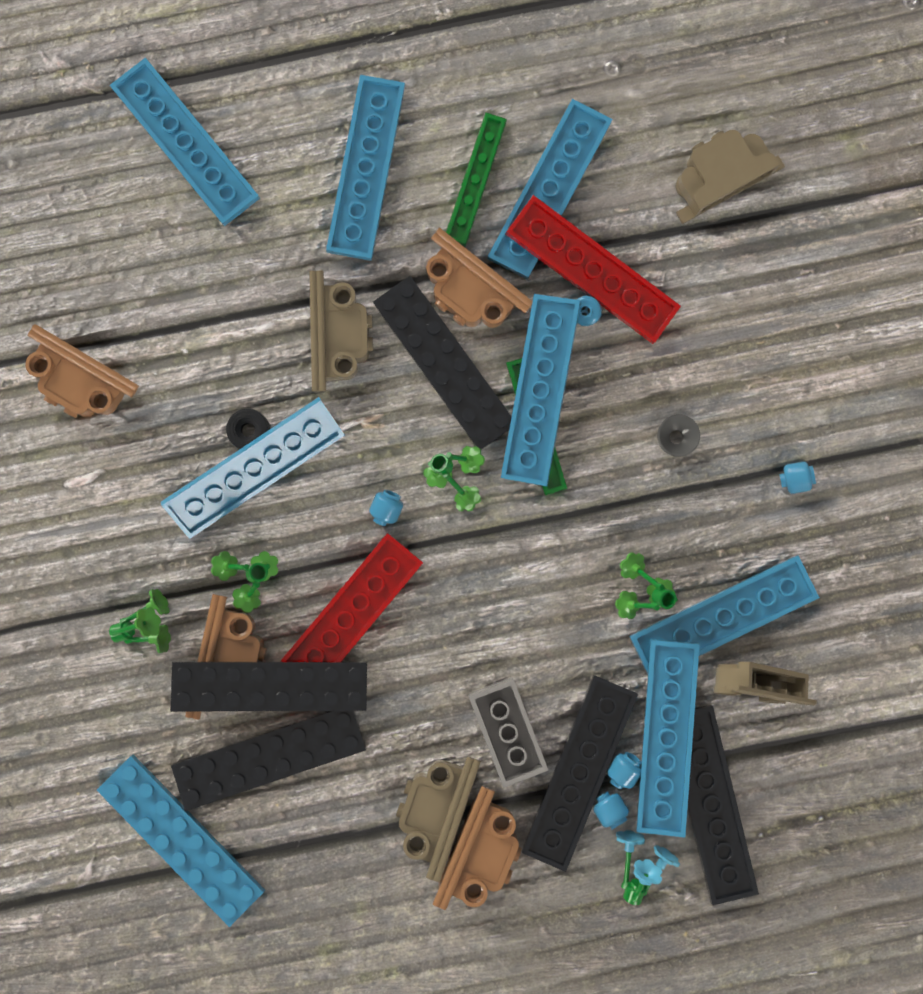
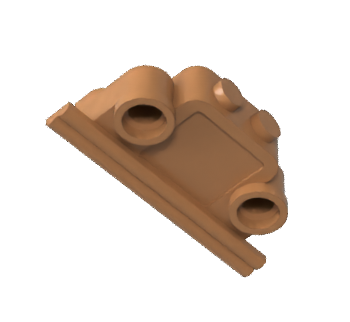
M439 228L431 237V240L442 247L435 256L429 259L426 266L430 281L436 284L434 287L435 305L443 312L449 311L454 315L453 319L459 325L476 327L483 321L486 326L495 328L500 326L516 307L525 314L530 309L533 302L531 299L444 230Z
M36 324L32 326L27 335L41 344L36 352L30 354L26 359V370L30 375L41 378L38 382V390L45 395L43 400L54 406H57L59 403L65 407L63 411L74 418L78 415L90 417L94 413L102 415L112 414L125 394L132 398L139 388V385Z
M213 594L197 662H264L267 648H264V641L260 636L252 634L255 630L254 619L247 614L226 610L227 597ZM186 712L185 717L199 720L201 712Z
M481 786L478 795H475L439 882L438 892L433 901L434 906L446 910L451 897L454 896L463 900L470 907H479L487 899V890L495 892L500 890L504 883H509L513 872L510 870L513 861H518L522 848L519 847L517 835L514 833L516 822L512 813L508 809L491 802L495 791Z

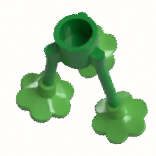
M466 446L463 448L461 455L447 452L446 455L439 453L433 456L431 461L428 462L429 467L423 472L424 477L427 478L428 486L444 488L447 481H449L458 491V494L454 497V501L457 503L456 508L459 511H472L475 505L481 501L479 489L476 486H464L463 488L459 486L452 478V460H458L464 473L471 472L476 474L480 471V466L485 462L484 456L481 455V449L477 446Z
M222 551L219 556H214L211 560L213 565L211 573L213 576H218L221 581H227L230 576H235L237 570L246 571L247 579L253 583L252 587L248 584H243L240 589H235L232 593L234 598L233 606L236 609H242L244 613H250L253 609L260 606V592L257 589L260 587V582L266 581L270 576H275L278 573L276 566L278 564L277 557L270 556L266 551H262L259 556L252 557L251 565L237 564V558L231 556L227 551Z
M629 553L626 559L621 561V576L623 578L630 577L635 579L641 575L650 582L651 585L646 589L647 594L650 595V603H639L635 592L622 591L615 602L620 618L634 619L636 612L640 608L654 609L656 611L661 607L670 609L678 600L674 589H672L673 583L670 580H662L659 577L653 579L644 572V556L640 553Z
M151 589L149 591L150 602L146 604V607L139 609L128 617L120 619L119 623L111 625L109 634L114 642L124 641L126 644L149 642L156 645L158 653H163L169 650L171 635L168 632L167 625H160L161 619L155 614V609L160 615L168 614L170 610L168 600L162 595L159 589ZM135 629L140 630L143 637H133Z

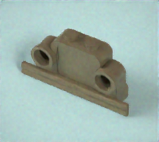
M729 130L725 133L720 131L712 136L711 141L705 144L700 142L691 149L692 154L687 161V168L679 176L675 185L677 193L685 198L688 206L677 211L676 214L681 223L684 224L778 172L785 166L778 155L775 157L769 152L760 136L748 134L742 137L737 130Z
M309 271L312 392H326L327 381L350 380L354 378L358 371L357 363L365 362L368 359L369 351H373V337H369V328H373L372 314L367 313L364 305L356 303V294L351 285L341 282L335 285L324 286V271Z
M753 662L718 664V668H716L713 692L715 694L741 696V694L759 696V702L786 704V702L802 705H816V700L808 699L809 674Z
M467 756L464 767L444 760H437L431 764L427 773H418L414 776L413 781L409 779L404 790V794H407L405 804L400 802L396 817L400 818V829L407 833L403 842V850L411 859H422L431 862L426 878L436 882L441 880L481 762L480 760Z

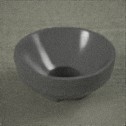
M672 415L666 418L659 426L657 432L658 444L665 453L671 456H686L692 453L699 445V427L692 418L686 415ZM672 431H679L682 434L681 443L674 444L671 442L670 433Z

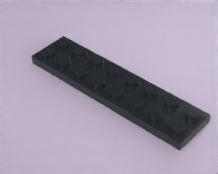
M411 276L373 301L374 306L475 446L482 450L509 431L512 416Z
M172 662L170 712L366 711L367 662Z
M593 675L521 850L523 854L564 872L567 871L638 693Z
M712 705L695 708L688 811L710 903L717 905L759 895L714 708Z
M330 711L171 765L184 810L188 811L366 751L367 748L355 711Z

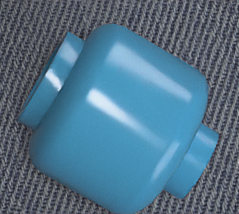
M591 296L579 297L577 300L581 301L577 324L581 326L594 325L602 316L601 304Z
M804 461L785 465L784 473L779 474L782 488L787 487L788 492L791 494L810 491L812 485L816 484L813 466H809Z
M390 490L376 493L369 509L370 514L374 517L373 521L382 526H386L387 523H396L403 509V502L400 500L401 496Z
M629 752L617 754L607 771L612 785L618 789H623V787L627 789L633 788L641 776V760Z
M606 792L596 798L598 803L594 806L593 810L603 827H610L613 830L628 820L626 816L629 814V809L619 794L610 795L609 792Z

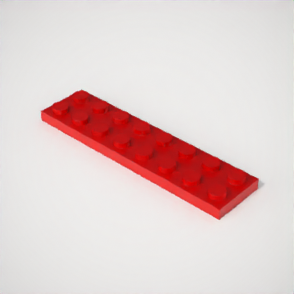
M534 195L505 233L587 296L597 299L603 308L652 344L657 341L681 307V305Z
M387 533L280 662H342L417 572L423 562Z

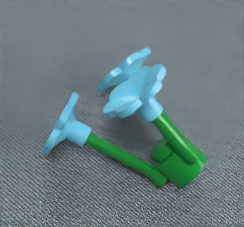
M634 831L616 832V840L625 843L624 850L626 851L624 880L621 885L625 890L623 898L632 905H640L643 897L647 895L650 886L661 883L662 870L665 869L666 865L679 867V859L674 854H671L668 849L655 845L653 847L654 852L660 857L656 862V866L649 859L635 861L633 873L638 879L629 881L631 854L634 852V845L644 844L645 839L643 834L635 833Z

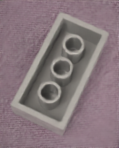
M513 677L468 694L503 788L548 771Z

